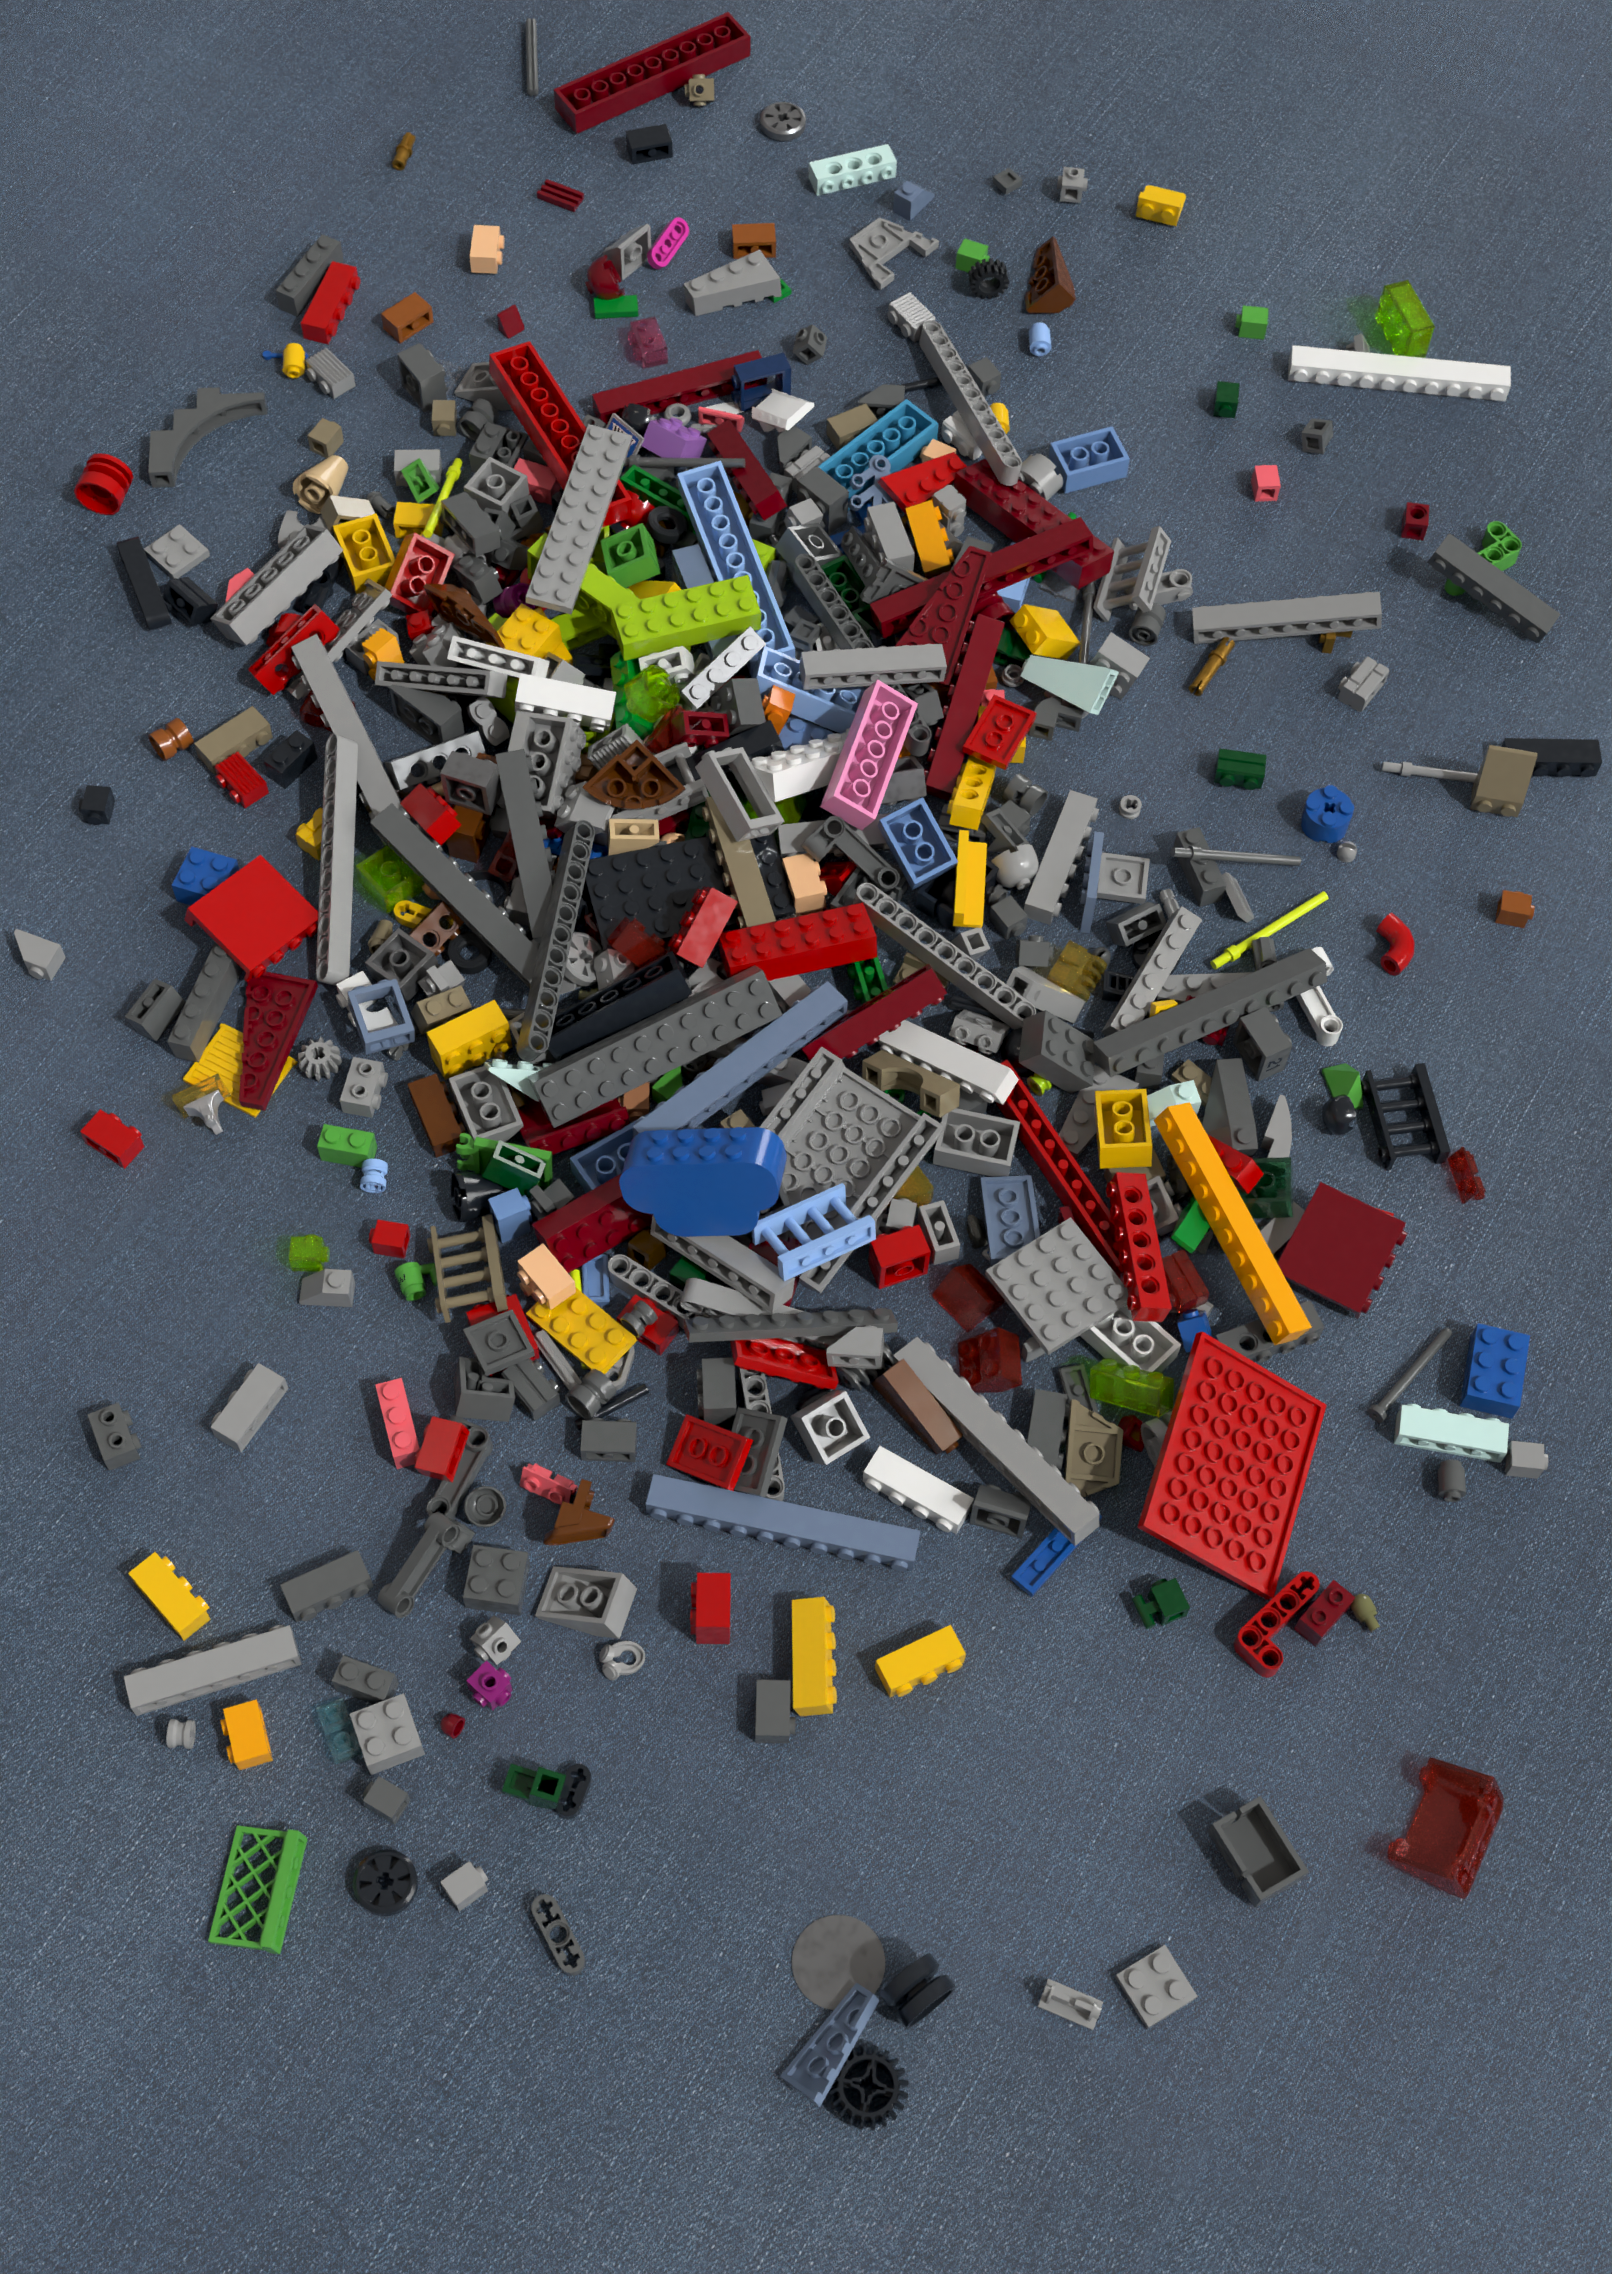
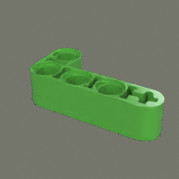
M1493 521L1488 524L1482 540V546L1485 549L1478 552V554L1501 571H1504L1516 563L1522 542L1505 524ZM1447 578L1444 585L1447 593L1458 596L1466 592Z

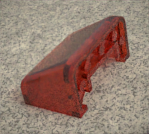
M1430 1757L1427 1765L1423 1766L1420 1771L1419 1781L1422 1783L1425 1792L1406 1838L1399 1837L1396 1841H1392L1388 1847L1387 1856L1393 1866L1452 1896L1465 1899L1472 1888L1501 1816L1504 1797L1495 1777Z

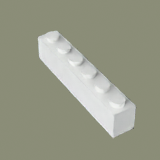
M906 1020L900 1022L901 1026L892 1032L886 1031L879 1035L880 1039L877 1041L881 1045L880 1050L895 1054L911 1063L959 1083L961 1089L970 1094L974 1091L989 1103L995 1101L1003 1105L1019 1080L1011 1068Z

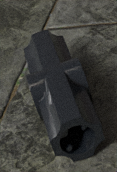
M339 556L335 563L328 565L323 570L320 578L310 583L300 604L301 611L306 613L314 604L321 610L323 609L326 600L334 592L333 585L344 563L343 557Z

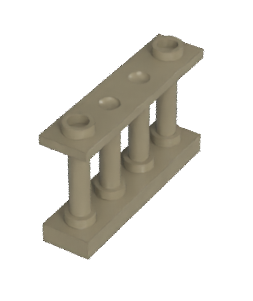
M492 1214L482 1216L483 1227H480L479 1231L439 1238L436 1226L430 1227L431 1238H427L430 1254L434 1253L439 1297L435 1298L437 1312L443 1313L445 1323L451 1322L449 1308L490 1300V1303H496L498 1312L508 1310L498 1238ZM481 1241V1243L486 1242V1247H482V1250L442 1258V1248ZM483 1260L484 1263L489 1262V1266L484 1267L485 1270L447 1278L444 1275V1268ZM487 1280V1283H492L491 1287H487L488 1290L447 1297L446 1288Z

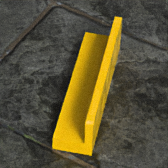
M959 830L953 926L982 928L987 844L968 842L969 831Z

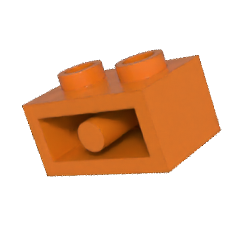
M773 685L768 696L764 695L762 705L766 722L771 720L779 736L792 711L795 694Z

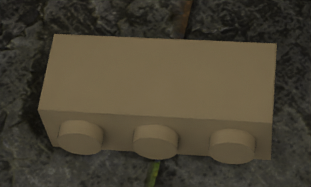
M252 706L195 742L194 745L198 758L216 775V764L231 757L235 752H239L243 757H246L251 751L261 745H265L273 736L268 721Z

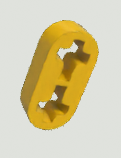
M402 900L395 905L394 914L398 923L413 929L432 909L412 901ZM406 910L410 911V914L405 913L404 916L401 915V912H406Z

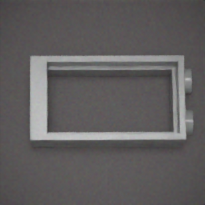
M728 747L719 752L712 750L701 757L702 761L695 768L737 842L771 835L785 822L743 747L735 749ZM728 764L758 818L750 820L720 767L721 765Z

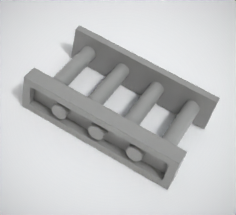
M1160 526L1152 528L1147 542L1125 547L1119 538H1114L1111 547L1114 550L1110 573L1102 577L1093 606L1104 622H1109L1113 608L1131 603L1137 604L1143 613L1151 611L1171 544L1170 538ZM1145 552L1143 559L1126 563L1128 556ZM1140 569L1138 576L1121 580L1123 573ZM1134 587L1132 594L1116 598L1119 590Z
M687 742L675 745L668 750L654 755L665 768L677 763L686 784L684 786L686 790L671 801L659 806L642 810H628L616 807L618 814L613 815L612 819H655L659 821L706 801V797H709L705 784L702 779L694 780L686 758L692 756Z

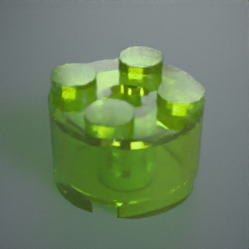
M650 665L625 683V694L628 700L626 705L632 714H638L645 720L654 723L678 704L680 700L679 689L675 682L671 684L668 680L670 675L663 668L657 665Z

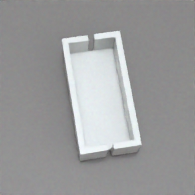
M520 673L515 699V712L524 711L572 718L579 727L580 725L590 727L591 731L602 733L604 730L609 731L616 692Z

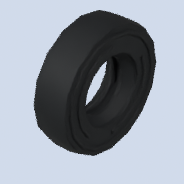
M659 506L648 514L646 528L650 536L658 542L674 544L681 541L685 536L687 521L685 516L677 509ZM661 520L669 521L675 528L665 529L658 522Z
M468 931L458 934L451 940L447 954L449 960L452 961L460 973L475 974L487 968L491 962L492 950L474 932ZM467 946H474L479 950V955L475 959L466 960L460 955L462 949Z

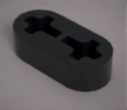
M583 1764L572 1765L565 1774L566 1780L556 1807L558 1815L563 1819L569 1820L578 1816L592 1781L591 1773L588 1767ZM579 1772H583V1778L586 1779L585 1782L580 1781L577 1789H574V1778L571 1776H577ZM570 1794L574 1795L573 1805L576 1807L569 1808L568 1812H566L561 1802H567Z

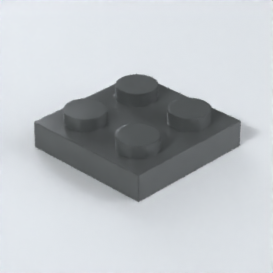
M512 1309L463 1329L464 1337L485 1377L535 1356L534 1349Z

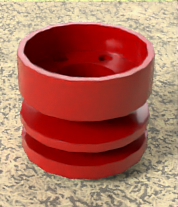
M103 453L93 454L88 458L83 473L75 486L74 493L78 501L87 509L102 515H114L119 512L125 494H127L134 477L130 468L120 459Z

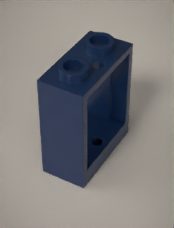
M780 353L734 365V375L731 376L734 391H731L733 403L738 404L740 411L743 412L751 410L752 407L756 408L772 393V389L791 395V366L785 354ZM775 375V382L744 390V383Z

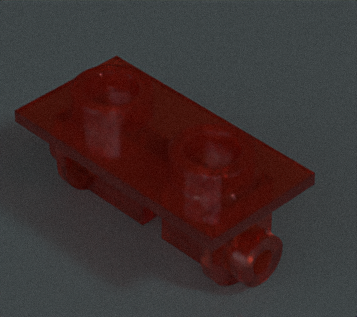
M1461 1147L1447 1160L1461 1201L1465 1204L1472 1197L1475 1200L1485 1198L1486 1189L1481 1178L1474 1176L1478 1173L1474 1155L1470 1154V1151H1465L1464 1147Z

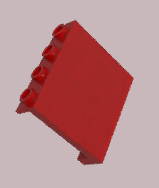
M260 854L187 908L185 921L191 927L197 923L246 972L244 980L248 982L253 977L259 978L271 963L275 965L280 962L285 955L284 953L288 950L294 951L297 949L305 937L314 936L318 932L319 912Z

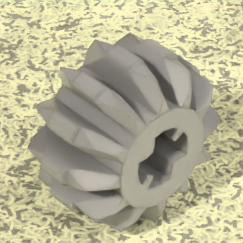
M320 1037L318 1042L314 1043L310 1039L309 1046L302 1045V1052L298 1053L299 1067L302 1072L306 1073L309 1079L313 1076L318 1081H320L322 1076L330 1079V1072L338 1073V1066L342 1063L340 1050L337 1046H334L331 1040L324 1043V1040Z

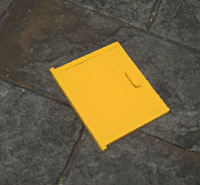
M221 1023L220 1029L205 1048L199 1063L195 1062L184 1076L183 1081L207 1094L219 1090L224 1098L223 1102L256 1118L261 1110L243 1107L239 1102L240 1075L242 1074L243 1067L241 1059L244 1051L243 1033ZM288 1056L273 1093L293 1065L296 1066L298 1064V1061Z

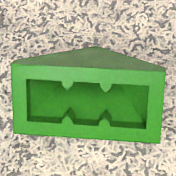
M1346 1063L1322 1069L1321 1072L1332 1098L1345 1094L1350 1097L1355 1110L1363 1108L1360 1073Z

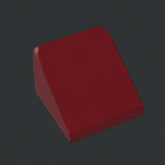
M515 304L497 314L498 329L506 338L509 339L525 329Z
M1134 1415L1124 1416L1118 1424V1427L1123 1429L1122 1444L1142 1452L1144 1443L1141 1436V1425L1143 1422Z

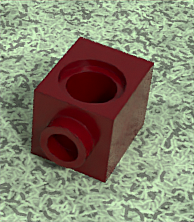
M1407 502L1402 516L1401 538L1424 540L1429 523V505Z

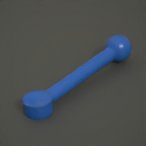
M268 350L262 353L265 360L283 358V353H271ZM305 352V360H306V359L308 358V354Z

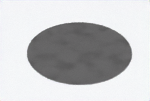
M831 1915L816 1920L801 1933L792 1954V1970L799 1989L810 2001L825 2009L834 2010L856 1983L875 1994L884 1976L885 1955L879 1938L864 1922L846 1915Z

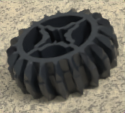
M865 2045L860 2048V2056H857L856 2051L852 2049L849 2054L851 2060L847 2059L845 2061L844 2067L840 2070L838 2077H836L833 2083L837 2087L830 2088L828 2096H838L837 2099L831 2102V2107L842 2106V2109L837 2113L838 2118L841 2119L848 2113L850 2116L847 2120V2125L851 2126L854 2119L859 2120L858 2130H863L865 2121H869L870 2130L875 2131L876 2120H879L880 2125L885 2128L887 2126L885 2116L887 2115L891 2120L895 2121L897 2115L893 2108L898 2111H903L904 2105L897 2099L905 2100L908 2098L907 2092L899 2090L908 2086V2080H898L899 2077L905 2074V2069H893L899 2060L893 2058L888 2063L886 2060L889 2051L887 2050L883 2052L882 2057L876 2056L878 2052L877 2046H873L871 2055L867 2054ZM868 2064L864 2076L860 2078L852 2077V2079L845 2078L849 2071L856 2066ZM876 2066L887 2073L891 2080L892 2088L877 2080ZM869 2074H871V2086L876 2091L873 2092L871 2090L867 2102H864V2088L860 2087V2084L865 2085V2081H868ZM843 2088L850 2089V2092H854L859 2096V2110L848 2102ZM884 2096L891 2098L889 2103L882 2109L868 2112L870 2102L873 2099H884Z

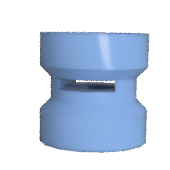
M367 1159L363 1161L362 1172L364 1176L361 1178L360 1188L369 1193L385 1191L387 1182L384 1176L388 1173V1164L380 1159Z

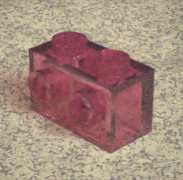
M656 317L630 322V331L627 332L630 345H634L636 361L640 360L642 368L667 364V346Z

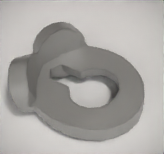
M631 1641L618 1642L612 1646L606 1644L599 1654V1661L604 1664L602 1672L609 1680H616L620 1675L634 1674L644 1664L645 1652L643 1648ZM624 1651H630L635 1656V1663L632 1665H626L623 1662L616 1663L613 1661V1658L620 1657Z

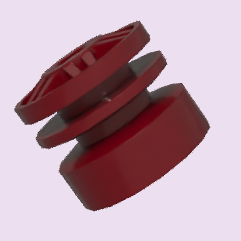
M997 591L977 599L971 617L972 621H975L977 615L981 614L1004 622V627H1008L1012 631L1014 630L1010 619L1016 613L1007 603H1004V600Z

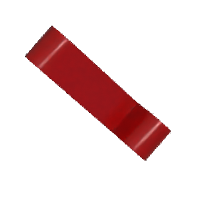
M1305 1571L1299 1573L1240 1629L1234 1640V1649L1237 1654L1262 1677L1274 1676L1283 1663V1654L1271 1639L1312 1601L1319 1589V1579L1312 1572ZM1300 1586H1308L1309 1588L1301 1592L1300 1596L1297 1594ZM1280 1601H1287L1291 1604L1292 1609H1284L1280 1605ZM1261 1619L1270 1620L1274 1627H1265L1261 1623ZM1242 1637H1250L1255 1645L1248 1646L1244 1644ZM1262 1657H1270L1275 1665H1266Z

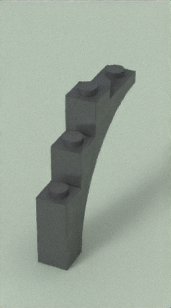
M220 387L197 388L196 409H174L173 430L150 431L148 473L152 487H175L177 474L184 458L194 445L216 428L242 418L267 415V403L264 392L221 394Z

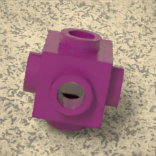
M487 1660L466 1680L469 1690L474 1693L472 1698L482 1708L487 1705L493 1711L497 1706L502 1707L512 1695L511 1692L513 1690L509 1674L501 1667L496 1670Z

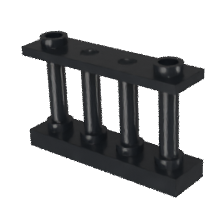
M1425 1063L1415 1064L1408 1077L1374 1081L1372 1071L1366 1070L1361 1081L1362 1096L1365 1095L1379 1144V1159L1381 1162H1384L1386 1171L1392 1169L1397 1157L1429 1153L1433 1155L1435 1164L1445 1163L1451 1150ZM1405 1087L1414 1089L1415 1099L1380 1103L1377 1092ZM1416 1109L1421 1113V1121L1387 1125L1384 1113ZM1423 1131V1133L1427 1134L1428 1143L1393 1148L1390 1135Z

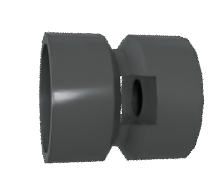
M477 399L458 424L461 432L467 438L476 442L486 422L495 424L500 416L492 403L485 399Z
M1154 602L1151 611L1143 613L1138 607L1134 621L1129 629L1130 638L1139 645H1154L1158 640L1160 630L1166 618L1165 609Z
M1021 773L1012 778L1003 793L1005 801L1011 800L1016 805H1019V807L1024 808L1031 817L1039 812L1048 797L1047 790L1038 784L1032 785V781Z
M591 1369L582 1378L583 1382L576 1384L565 1395L570 1407L579 1416L588 1420L601 1409V1404H606L616 1394V1388L611 1380L597 1369Z

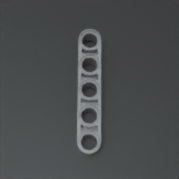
M617 1254L610 1258L608 1273L610 1282L632 1297L636 1294L641 1298L646 1297L656 1305V1308L663 1312L668 1311L677 1318L678 1326L684 1329V1319L695 1317L709 1318L693 1312L687 1314L680 1313L679 1310L683 1309L680 1306L683 1291L625 1255ZM618 1268H624L626 1270L623 1273L615 1272V1270ZM644 1281L647 1285L639 1287L636 1283ZM660 1295H667L669 1298L666 1300H659L657 1297Z

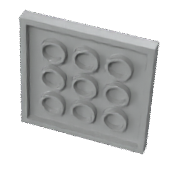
M1071 1217L993 1265L985 1272L987 1278L1047 1355L1127 1305L1128 1289L1124 1287L1123 1282Z

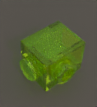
M307 1234L304 1237L291 1236L289 1263L292 1271L319 1272L324 1270L325 1262H329L330 1250L329 1247L325 1246L323 1237L314 1234Z

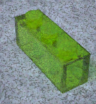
M1103 1359L1090 1368V1398L1158 1418L1173 1408V1378L1166 1377L1160 1372L1142 1370L1135 1365L1117 1363L1114 1359Z

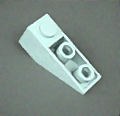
M493 1059L492 1063L485 1062L484 1064L488 1071L535 1101H538L528 1076L552 1065V1063H543V1066L539 1067L533 1066L532 1062L518 1061L517 1065L508 1064V1061L502 1059Z

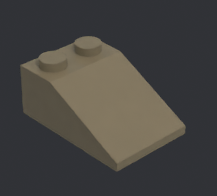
M1489 745L1472 786L1470 809L1483 813L1489 812L1507 817H1518L1525 800L1537 753Z

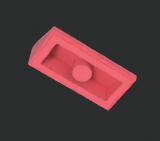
M699 406V424L720 425L730 419L737 431L742 432L745 422L742 415Z

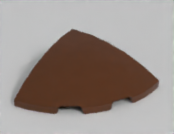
M638 740L633 742L621 755L617 754L582 787L597 800L607 805L628 810H642L662 805L686 790Z

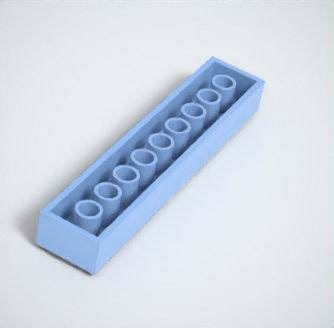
M717 461L678 473L680 494L702 551L707 555L709 569L714 572L716 582L748 575L761 611V629L755 630V632L766 643V647L795 658V647L722 462ZM762 649L746 663L751 677L754 665Z

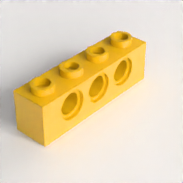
M969 755L967 764L962 763L956 787L953 789L952 798L948 804L947 814L951 815L949 824L978 831L993 785L996 766Z

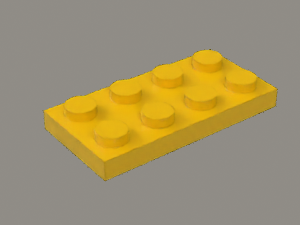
M577 1288L576 1293L551 1310L545 1303L541 1305L537 1301L526 1313L530 1320L542 1330H545L549 1336L588 1369H597L603 1374H606L637 1342L636 1337Z

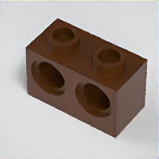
M442 901L436 904L408 935L432 951L437 957L445 949L443 944L446 940H453L461 932L459 927L464 922ZM441 917L448 921L449 926L447 930L441 928L439 924ZM424 934L432 939L430 947L423 943Z

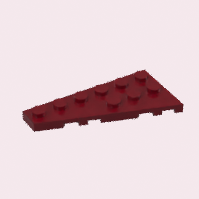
M266 971L259 978L253 977L248 981L243 1028L244 1051L241 1059L243 1067L242 1074L240 1075L239 1091L241 1106L266 1110L317 991L318 985L316 981Z

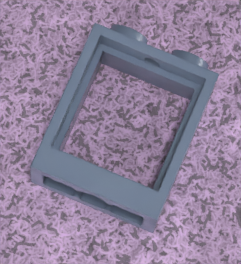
M397 979L381 980L374 985L358 986L347 992L348 1005L366 1055L415 1042V1030ZM393 995L403 1024L368 1033L359 1004Z

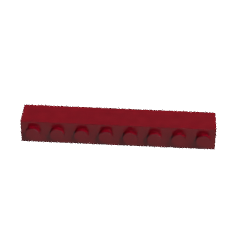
M759 350L601 391L592 394L593 411L596 418L601 419L607 426L612 414L615 413L620 417L624 406L626 405L627 407L630 403L647 407L651 410L650 414L654 415L665 412L666 408L672 404L679 403L688 406L729 395L731 391H734L731 376L734 375V365L762 358ZM767 377L744 383V390L767 384Z
M981 614L977 615L975 621L970 620L966 632L970 636L968 642H963L959 654L963 656L962 662H957L953 676L957 678L955 684H950L946 697L950 698L948 706H943L944 718H941L943 723L941 727L937 726L933 740L937 741L935 749H930L927 757L930 765L928 770L924 769L926 794L947 801L952 796L965 755L962 752L963 745L972 732L1005 625L1004 622Z

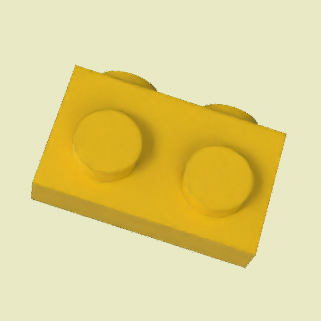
M1147 185L1144 192H1140L1135 217L1177 226L1186 195Z

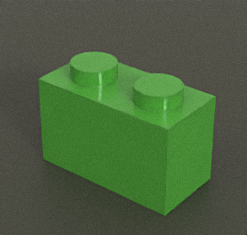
M324 1124L317 1148L322 1161L362 1168L363 1161L374 1159L377 1143L374 1133Z

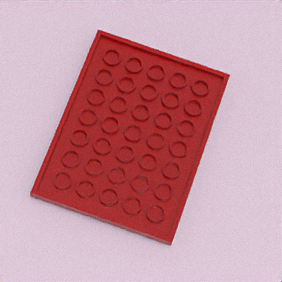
M1203 1331L1196 1333L1137 1528L1266 1600L1273 1599L1327 1405Z

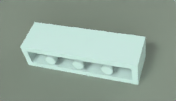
M1417 1404L1402 1405L1396 1415L1394 1444L1501 1463L1507 1454L1509 1423H1503L1496 1418L1481 1419L1475 1418L1472 1414L1468 1413L1458 1415L1448 1413L1444 1409L1436 1408L1430 1410L1421 1408Z

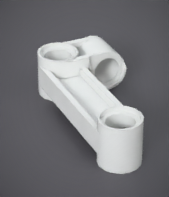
M1322 947L1313 948L1312 950L1326 962L1327 976L1330 975L1334 969ZM1320 986L1297 995V1000L1316 1032L1317 1041L1327 1047L1336 1044L1343 1024L1340 1018L1335 1015Z

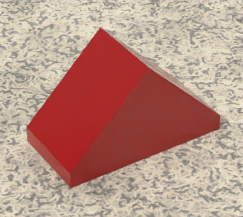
M853 862L825 863L820 868L819 878L820 881L825 882L827 892L836 897L855 871L856 865Z

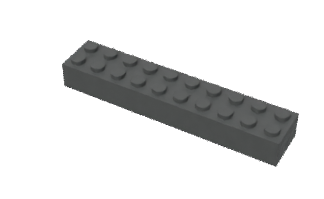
M754 965L528 1076V1079L548 1122L556 1128L782 1016V1013L763 970Z

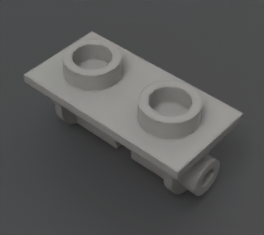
M1048 1979L1038 2007L1094 2030L1103 2002Z

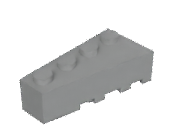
M758 250L684 283L685 300L694 315L698 316L723 310V307L728 305L737 307L742 306V302L755 300V302L763 301V297L767 296L781 297L780 277L763 253Z

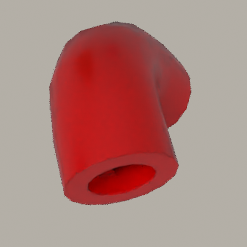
M1390 913L1380 923L1376 932L1390 944L1389 951L1380 959L1381 966L1390 975L1397 976L1408 966L1414 957L1415 941L1410 929L1402 920L1393 913Z

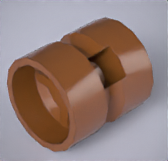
M179 718L166 723L165 730L160 728L148 734L151 745L164 761L175 756L177 749L183 751L194 744L191 733Z

